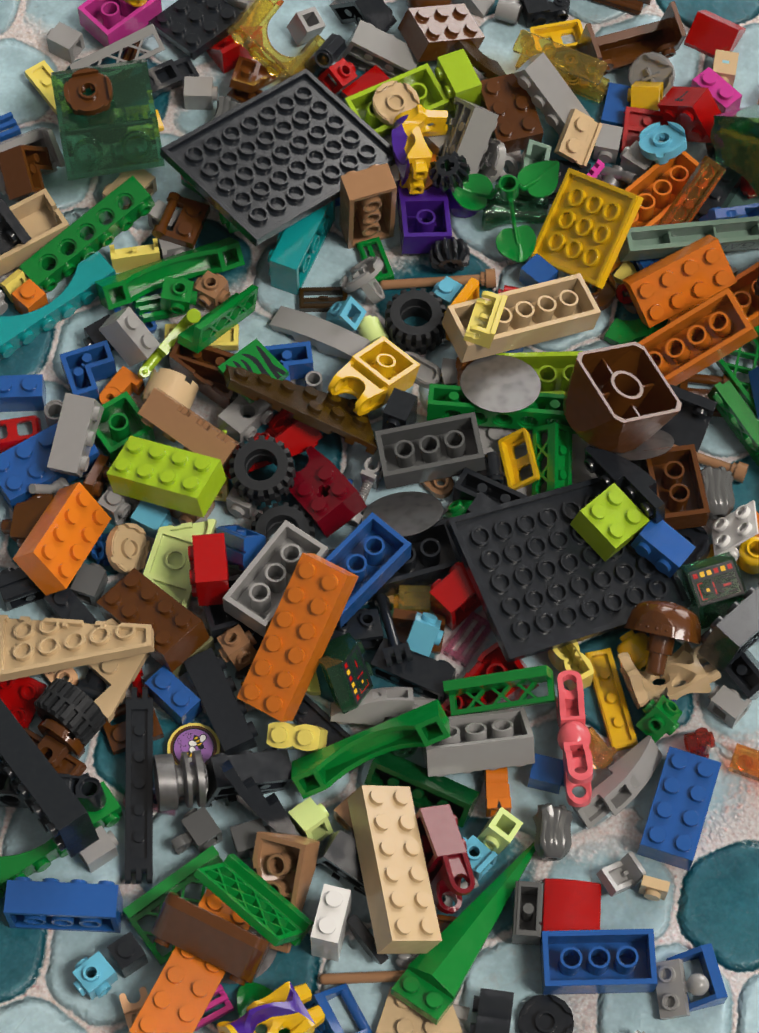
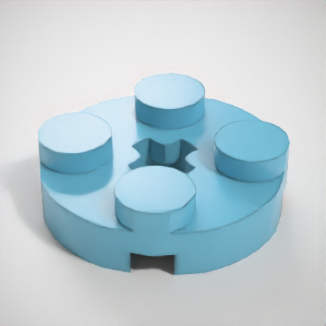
M660 122L653 123L643 129L639 136L641 154L660 165L668 163L669 159L677 157L687 149L685 130L675 122H668V125H660Z

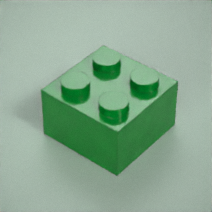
M127 391L102 405L104 411L96 432L95 443L105 456H109L111 465L130 435L156 442L154 429L141 421L143 417L138 414L140 409Z

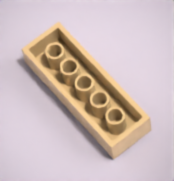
M578 273L498 293V295H506L508 297L490 349L463 340L477 299L447 306L442 325L461 363L592 330L601 311L582 275ZM482 297V299H485V300H487V301H491V300L488 299V298Z
M361 785L347 800L377 954H427L442 941L410 787Z

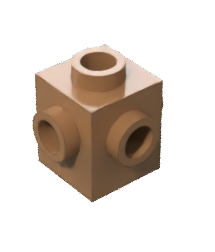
M207 270L203 277H199L194 284V291H198L196 303L210 311L230 297L228 281L221 274H214Z
M238 624L217 637L222 646L218 651L226 663L231 660L235 668L240 671L253 662L257 654L254 648L257 641L250 630L244 632Z

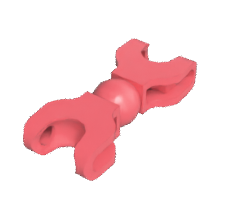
M565 670L560 672L557 677L558 697L556 700V715L559 727L557 741L561 750H563L567 802L573 807H585L590 804L592 797L593 762L589 748L591 734L588 727L585 726L586 717L582 677L577 671ZM566 680H572L576 687L573 690H566L563 683ZM575 787H583L585 795L581 798L576 797L572 793Z

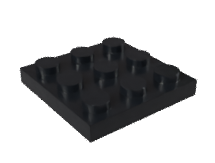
M178 0L151 19L149 24L153 23L159 35L195 60L243 25L246 19L244 14L224 0Z

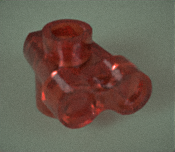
M702 727L698 728L695 732L684 734L686 752L709 758V749L715 747L712 732H708L707 728Z

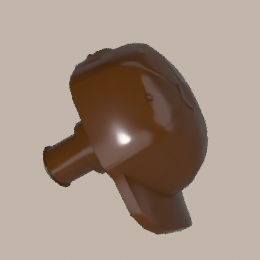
M644 601L639 603L632 610L625 626L627 629L649 634L646 647L649 655L644 671L647 674L659 677L664 676L668 655L672 656L675 639L692 642L696 645H700L701 625L698 616L691 610L668 601Z

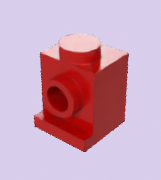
M342 58L326 69L317 79L336 94L348 86L358 75L355 73L356 68L354 64ZM329 75H331V77H332V78L335 80V82L338 84L337 86H336V85L333 83V81L329 78Z

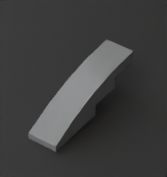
M280 306L269 324L273 331L292 335L297 342L310 341L311 345L316 346L320 353L351 360L353 355L370 345L368 339L346 328L284 306Z

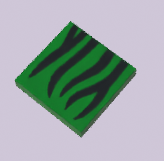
M257 338L218 366V372L223 377L227 366L241 367L249 372L266 374L271 378L282 381L289 376V371ZM241 395L250 405L253 402H255L254 400Z

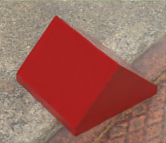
M701 10L695 16L684 45L714 58L716 49L732 52L745 33L746 28L707 10Z
M242 27L223 38L206 52L223 74L235 68L239 56L253 59L263 53L261 30Z

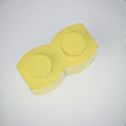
M578 642L548 651L549 660L558 671H577L582 677L583 689L591 685L594 669L590 660L580 652ZM572 680L564 682L569 690H573L576 687Z
M273 722L268 724L266 743L271 747L279 749H299L315 752L326 747L328 731L322 727L310 724L295 725L286 722Z

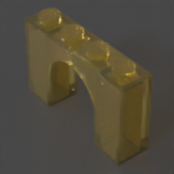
M251 0L227 30L233 40L241 44L253 59L258 60L266 68L267 72L276 77L280 82L304 70L306 60L315 53L325 40L318 34L307 42L296 57L280 54L271 45L267 29L270 19L284 1Z

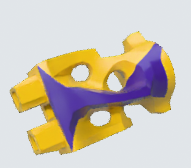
M417 105L415 108L402 112L394 118V129L391 132L392 151L400 172L401 188H408L409 194L424 193L432 151L428 148L423 137L447 134V110H427L422 105Z
M288 981L265 998L250 1004L246 1009L247 1013L232 1022L222 1021L217 1023V1029L219 1033H256L255 1028L260 1024H264L268 1028L266 1033H279L284 1028L290 1030V1033H314L315 1028L324 1022L325 1014L319 1005L308 1010L304 1006V1003L312 999L311 990L306 983L293 987L291 982Z

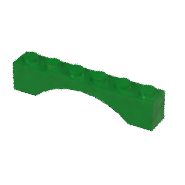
M228 237L95 281L101 305L111 310L132 303L145 294L163 287L164 277H184L189 279L202 276L207 270L212 273L224 272L245 265L239 241Z
M438 699L292 761L291 779L303 799L328 789L349 771L377 756L403 748L427 747L450 737L449 719Z
M104 781L100 784L107 798L105 806L99 811L88 812L95 829L101 825L103 828L105 826L107 828L112 827L119 822L120 817L123 815L120 804ZM51 838L33 850L17 855L0 857V899L6 891L7 880H15L16 877H28L36 871L40 873L46 870L51 865V862L59 856L62 858L69 854L66 850L60 852Z

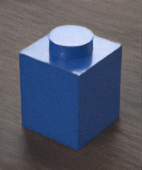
M535 254L520 268L519 281L525 286L558 278V270L538 254Z
M535 753V764H532L527 787L559 794L560 787L565 786L563 760Z

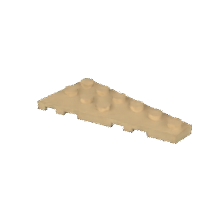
M0 615V682L154 652V630L151 624L120 623L117 626L107 625L105 621L87 624L83 620L44 618L43 620H31L28 616L11 619L8 615Z

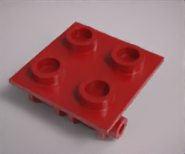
M29 676L0 682V699L23 729L25 727L29 728L36 712L34 702L47 687L46 684Z

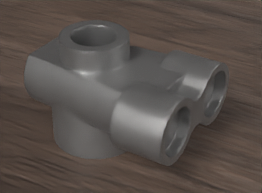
M613 165L612 168L605 166L600 174L602 181L624 190L637 180L636 173L625 171L618 165Z

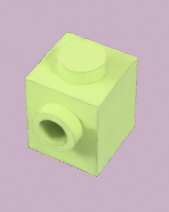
M310 797L297 804L288 812L292 823L302 837L322 841L333 833L328 819V811L321 803L317 805Z
M501 807L489 819L477 838L491 851L500 854L511 843L523 822Z

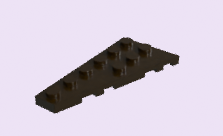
M226 367L223 374L228 389L254 401L261 398L278 412H280L281 408L294 414L292 418L328 435L335 432L344 438V442L350 445L357 442L367 447L366 452L372 455L376 452L378 446L368 415L358 416L353 412L357 399H347L338 395H332L318 391L310 386L303 387L288 380L282 381L271 378L266 374L249 372L241 367Z

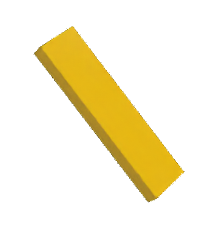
M611 648L587 652L585 656L590 660L594 669L592 685L611 752L631 749L638 744Z

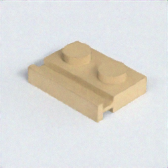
M576 108L571 109L554 152L572 163H577L581 168L586 167L603 124L595 122L593 118Z

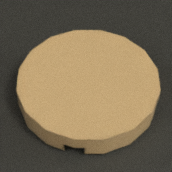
M393 80L379 86L372 99V109L375 116L382 123L393 126L394 118L397 115L420 104L416 90L407 83H398V81Z
M134 523L116 525L107 537L106 554L108 561L113 569L121 574H128L133 568L140 571L146 567L148 553L151 552L150 541L145 537L146 532L139 525Z

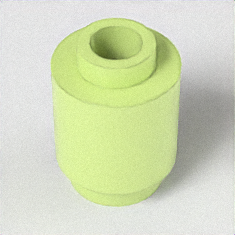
M371 315L363 317L357 328L360 336L368 339L370 344L382 336L389 339L378 317H372Z

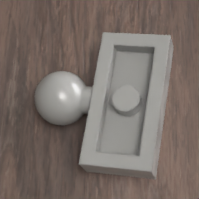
M681 959L656 962L658 982L656 991L660 1019L668 1020L690 1016L687 992L694 996L704 995L709 989L708 979L703 974L696 973L685 981L683 960Z

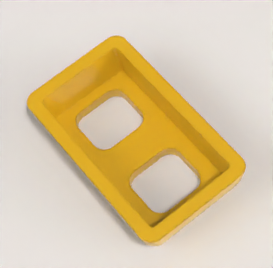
M579 19L530 28L536 53L544 52L545 55L575 50L583 32ZM569 34L574 36L575 43L563 44L561 36ZM546 38L552 40V47H540L539 40Z
M521 428L499 439L498 446L508 487L519 490L538 481L540 474L528 430ZM526 442L528 453L516 459L515 447ZM531 465L533 476L521 481L520 470Z

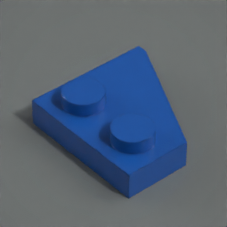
M759 203L727 208L715 207L709 209L706 215L699 218V221L759 216Z

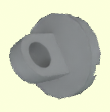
M655 52L643 53L638 56L630 66L628 73L631 85L635 81L663 82V96L672 88L676 76L674 66L670 60L664 55Z
M490 138L488 149L483 154L479 164L478 174L487 176L493 184L497 179L500 180L502 176L508 175L503 169L505 163L509 168L508 174L513 176L517 175L518 165L513 157L506 155V148L503 142Z
M372 256L357 263L350 270L352 274L349 277L345 275L340 280L339 284L345 293H350L361 288L374 304L382 301L385 298V294L375 279V276L384 266L379 256Z

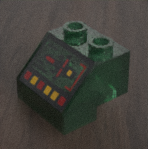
M729 552L680 566L683 587L691 601L689 610L698 616L701 629L710 627L720 615L724 618L727 615L726 611L734 602L738 601L740 603L743 601L742 597L747 590L735 558Z
M349 632L329 641L324 657L319 659L334 702L343 714L358 708V705L373 687L370 678L373 676V671L367 661L364 662L362 654L365 653L361 641L359 639L355 640Z

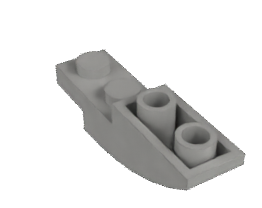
M413 687L370 689L358 705L353 694L331 703L330 721L339 724L356 723L373 727L383 723L385 717H397L437 699L414 697Z
M650 735L645 737L608 768L611 775L592 790L589 805L573 807L582 823L588 829L609 812L614 816L618 815L640 793L652 777L662 758V753Z

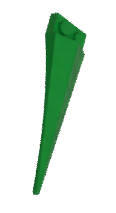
M534 842L441 933L442 941L427 954H419L408 965L407 970L391 988V994L435 1025L439 1023L454 1003L483 945L515 889L516 881L520 880L536 851Z

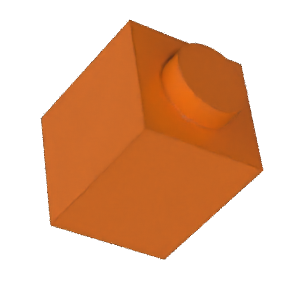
M30 278L11 293L14 307L21 315L38 310L48 304L46 293Z

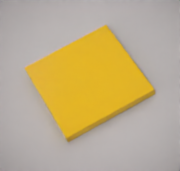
M568 168L536 239L535 250L530 257L532 258L535 254H538L556 269L569 275L580 273L585 282L603 289L644 198Z

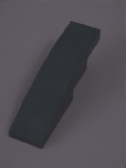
M230 760L220 764L224 774L237 793L262 820L278 833L300 836L275 793L265 798L252 776L242 781Z

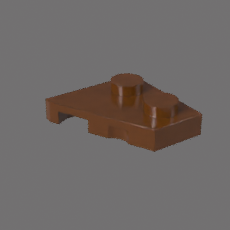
M239 56L229 87L239 92L252 94L279 79L282 69Z
M101 454L83 482L84 488L97 502L100 499L105 483L109 482L106 474L110 469L109 456Z

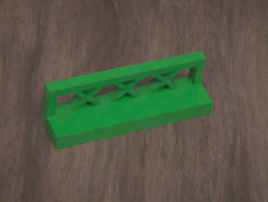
M252 284L240 294L235 293L202 317L199 322L194 323L180 333L177 343L197 354L255 311L259 287Z
M729 380L724 384L719 382L713 386L707 396L710 400L717 402L716 409L759 467V420Z
M556 422L533 427V449L540 479L532 483V495L541 493V486L544 481L547 482V490L545 492L572 485V428ZM548 432V440L543 446L541 443L542 433ZM546 456L547 465L544 468V470H542L541 461Z
M547 665L443 681L444 692L449 695L451 716L556 702L553 670ZM547 682L548 696L536 697L531 693L537 683ZM518 686L525 691L517 701H510L505 697L512 687ZM493 690L499 695L491 705H485L480 701L486 691ZM467 694L473 699L467 708L457 709L456 696ZM528 695L533 697L530 699H526Z

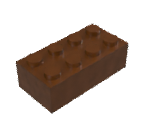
M135 568L96 602L105 620L113 618L118 624H151L154 630V652H150L149 655L161 665H164L170 672L175 671L210 638L203 621Z

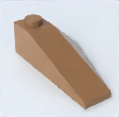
M261 831L256 834L252 858L253 868H256V872L260 877L301 912L316 868L320 841L293 834ZM288 942L276 947L271 945L270 949L289 953L292 943Z

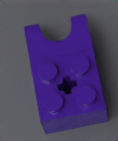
M399 177L400 179L396 182V200L402 254H429L430 246L435 244L436 240H444V237L447 239L452 238L447 191L444 193L440 188L436 189L432 185L429 189L424 190L422 194H409L408 188H401V177Z

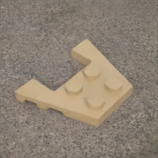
M113 618L105 621L107 625H119ZM149 653L86 665L110 686L94 701L109 723L113 720L114 712L118 705L122 704L126 697L127 689L131 682L135 681Z
M390 987L376 1033H463L453 1004L439 1023L435 1025L391 994L392 987Z

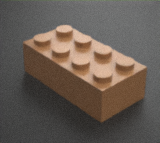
M388 163L382 165L375 164L360 171H349L345 175L340 176L339 226L348 249L356 247L358 242L379 237L380 240L394 237L397 186Z

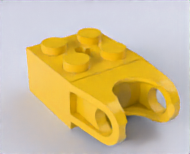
M382 336L353 355L351 360L334 375L327 391L332 395L347 393L355 396L358 400L355 403L353 412L358 416H362L387 404L394 388L406 391L412 387L420 364L386 337Z

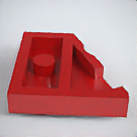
M626 106L624 108L619 152L622 153L626 146L630 147L636 140L639 142L640 133L647 126L660 122V125H668L662 117L661 111Z

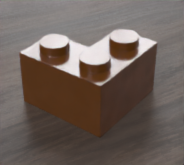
M18 145L0 152V171L3 175L5 192L9 200L21 201L45 188L42 174L53 171L47 147Z

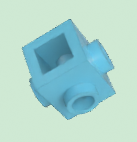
M99 951L90 958L85 957L80 960L72 972L76 980L72 983L82 997L87 994L91 1000L97 996L101 998L111 990V985L118 980L116 971Z

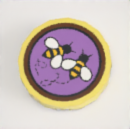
M188 723L180 726L171 734L167 745V754L172 753L175 765H180L181 752H187L189 763H192V751L200 750L205 765L213 755L220 753V742L217 734L210 727L201 723Z

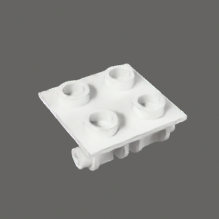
M754 500L739 506L732 513L717 519L715 523L711 524L715 558L722 555L728 561H737L739 558V550L737 549L739 545L759 534Z

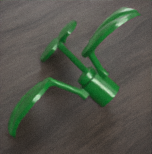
M541 161L529 164L521 169L517 178L510 174L502 176L499 183L495 185L494 190L492 182L487 176L469 174V182H463V189L456 187L452 195L461 207L469 211L484 209L487 205V199H493L498 192L503 200L509 201L512 228H505L499 232L496 237V247L505 258L516 263H522L533 254L536 247V235L528 225L516 226L513 200L518 197L519 189L521 191L528 190L529 195L534 198H545L551 195L558 185L559 162Z

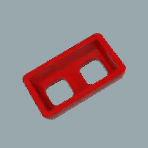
M36 415L0 420V427L6 426L8 433L6 438L0 439V453L41 432L40 418ZM32 423V434L18 435V424Z

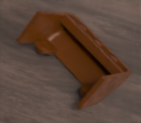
M672 1L669 3L660 21L595 37L592 25L588 23L581 34L576 49L579 57L592 74L604 76L610 73L611 70L632 65L634 60L643 53L655 52L667 58L673 57L684 41L686 32L676 3Z
M168 892L151 931V934L155 935L154 942L166 948L172 944L230 973L229 979L242 986L245 985L246 981L249 983L254 982L272 945L268 940L179 897V894L175 892Z

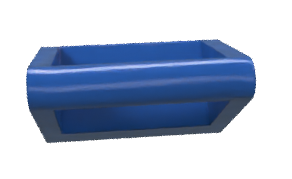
M711 943L698 946L666 959V961L681 959L683 962L699 958L703 974L709 981L708 990L710 996L690 1003L688 996L690 1012L724 1004L728 997Z
M347 983L314 994L311 1001L304 1004L307 1010L319 1005L325 1014L324 1022L315 1028V1033H344L328 1003L329 1000L339 995L359 1029L355 1033H373Z

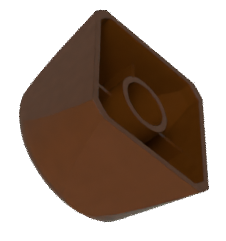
M637 342L579 352L563 398L565 417L575 433L591 446L612 453H625L636 449L680 412L682 403L645 346Z

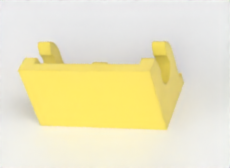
M152 238L153 244L115 249L114 244L109 245L112 267L115 272H125L161 260L158 239Z
M483 291L481 296L491 301L477 298L463 340L490 349L508 296Z

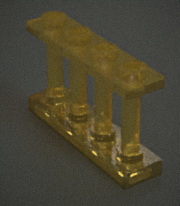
M524 29L520 31L513 46V51L521 54L515 66L516 70L532 56L544 52L573 93L601 103L610 83L609 79L603 77L608 67L607 62Z

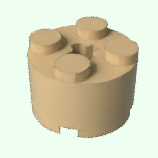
M160 368L156 372L153 369L141 399L145 402L152 390L159 388L191 409L199 387L193 380L191 384L186 382V376L177 371Z

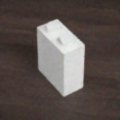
M328 884L323 885L310 936L312 956L339 961L348 925L347 919H349L351 913V890Z

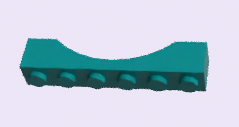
M99 251L78 264L75 275L69 285L49 304L22 315L0 316V360L10 357L21 346L30 344L35 337L44 331L51 330L56 323L64 318H69L80 307L93 302L98 296L95 281L116 275L114 268Z

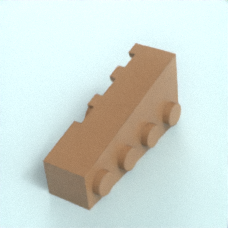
M159 388L152 390L138 411V414L143 417L141 419L143 423L153 429L157 426L164 431L162 435L173 443L178 441L184 445V450L220 459L224 470L229 465L230 458H233L232 452L234 449L239 450L240 443Z

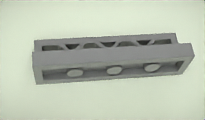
M152 23L69 66L73 73L84 68H94L99 70V72L105 73L103 74L104 76L111 77L166 49ZM152 36L155 37L159 46L152 51L141 48L143 41ZM130 47L137 49L135 59L131 61L121 59L124 50ZM140 51L146 53V54H144V55L138 57ZM112 58L116 60L114 69L109 72L101 70V62ZM119 61L125 63L118 67Z

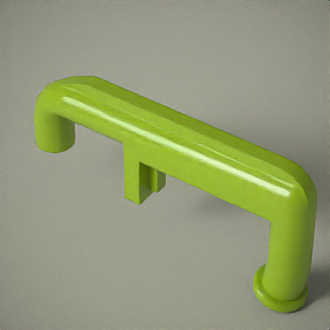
M193 308L187 312L137 371L139 378H147L157 364L170 352L175 345L178 335L193 323L200 321L201 313L199 310Z

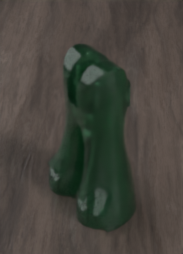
M499 192L493 199H487L486 207L482 209L483 231H491L499 226L512 224L509 201L503 200ZM518 195L513 200L516 223H544L549 212L547 210L549 208L548 198Z

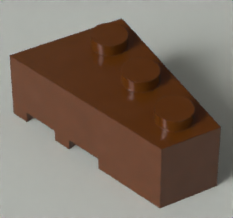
M177 338L169 355L171 370L185 375V381L189 384L193 380L198 385L201 393L223 409H226L240 394L227 388L225 378L218 372V366L234 354L212 346H207L197 354L178 344Z

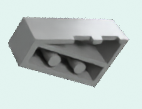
M362 20L359 21L346 44L347 48L339 59L344 58L347 62L359 66L358 70L363 72L377 65L390 79L416 68L418 64L407 43Z
M455 97L453 103L457 105L455 117L449 120V126H452L450 139H446L444 142L441 157L444 156L445 151L449 155L456 151L459 156L463 155L466 158L467 164L470 167V174H478L479 164L483 154L488 149L491 134L497 127L499 115L477 104Z
M65 392L47 468L51 471L81 478L83 472L87 471L90 460L89 453L94 445L96 432L104 411V407L96 399Z

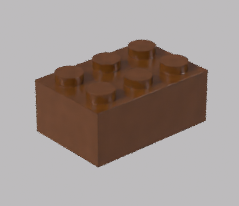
M464 3L408 8L398 26V30L418 62L436 61L439 56L457 51L454 45L459 40L473 42L479 49L485 39L484 34Z
M511 73L480 80L482 84L480 106L499 115L497 127L492 132L490 138L503 142L506 153L525 149L529 139L541 143L544 132L535 105L532 103L527 91L518 84L516 76Z
M695 445L675 446L662 455L643 459L641 461V468L657 481V496L665 503V519L663 520L674 530L706 526L710 510Z

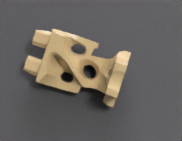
M685 641L672 656H668L664 676L662 677L647 674L645 671H639L628 652L618 654L621 665L620 672L630 696L638 709L644 707L651 699L656 701L662 695L674 702L689 693L711 692L710 683L720 679L721 673L711 664L702 667L701 664L708 662L698 653L702 645L691 648L688 641ZM656 679H664L666 681L663 685L653 684V681Z

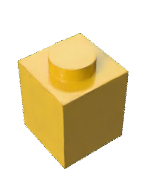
M635 81L631 88H628L627 101L631 102V107L659 110L657 105L663 99V82Z

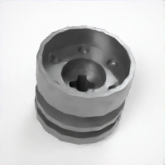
M200 750L192 751V763H189L187 752H181L180 765H175L172 753L153 755L154 784L159 812L177 810L179 797H184L187 808H193V795L196 796L198 807L206 806L208 775Z

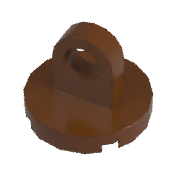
M46 718L37 726L44 736L37 747L43 754L47 752L52 753V757L48 761L53 768H56L67 754L80 759L85 753V748L78 738L72 740L68 737L70 733L68 729L57 721Z

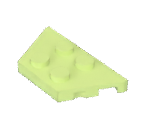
M207 519L208 521L197 523H182L178 526L159 527L143 572L144 576L186 608H188L192 596L188 546L193 545L192 535L213 534L217 524L215 519Z

